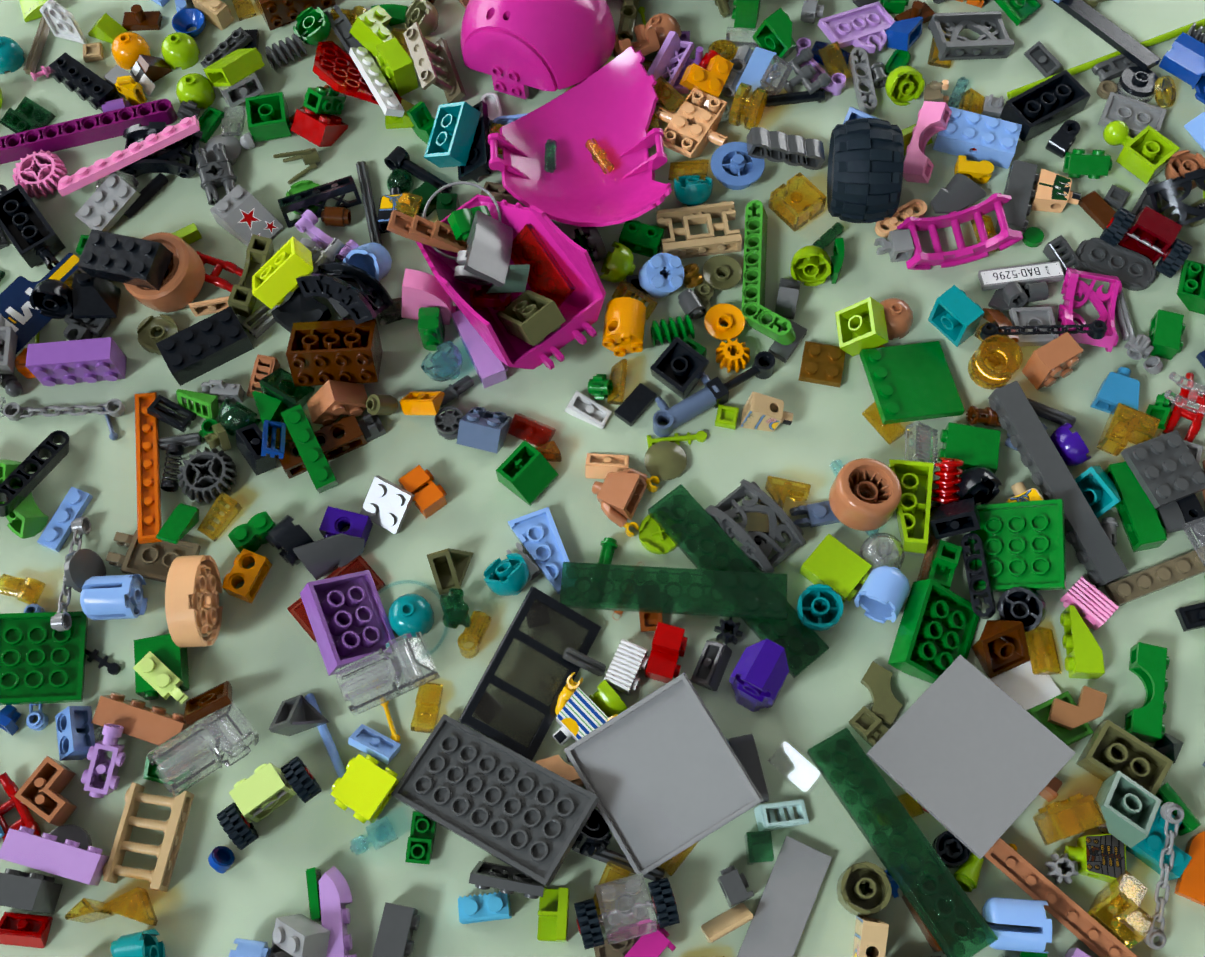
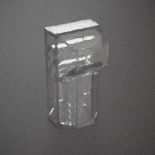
M416 632L417 637H412L411 633L401 635L388 641L385 644L386 649L384 651L381 648L377 652L335 670L336 680L345 701H350L351 705L348 707L354 716L440 678L421 632Z
M232 700L231 704L203 717L148 752L147 755L152 766L154 764L158 765L155 772L167 790L176 797L215 770L222 768L223 763L228 767L248 755L251 751L249 746L252 743L256 746L259 742V735Z

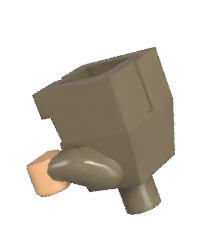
M943 80L942 83L932 81L930 84H927L924 90V101L946 102L949 105V96L941 94L942 89L947 90L949 88V80Z

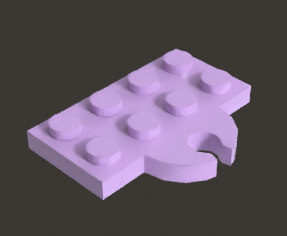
M877 1L819 19L818 26L837 50L853 45L854 47L863 48L867 53H874L876 46L872 43H875L877 49L881 51L887 41L886 31L896 21Z

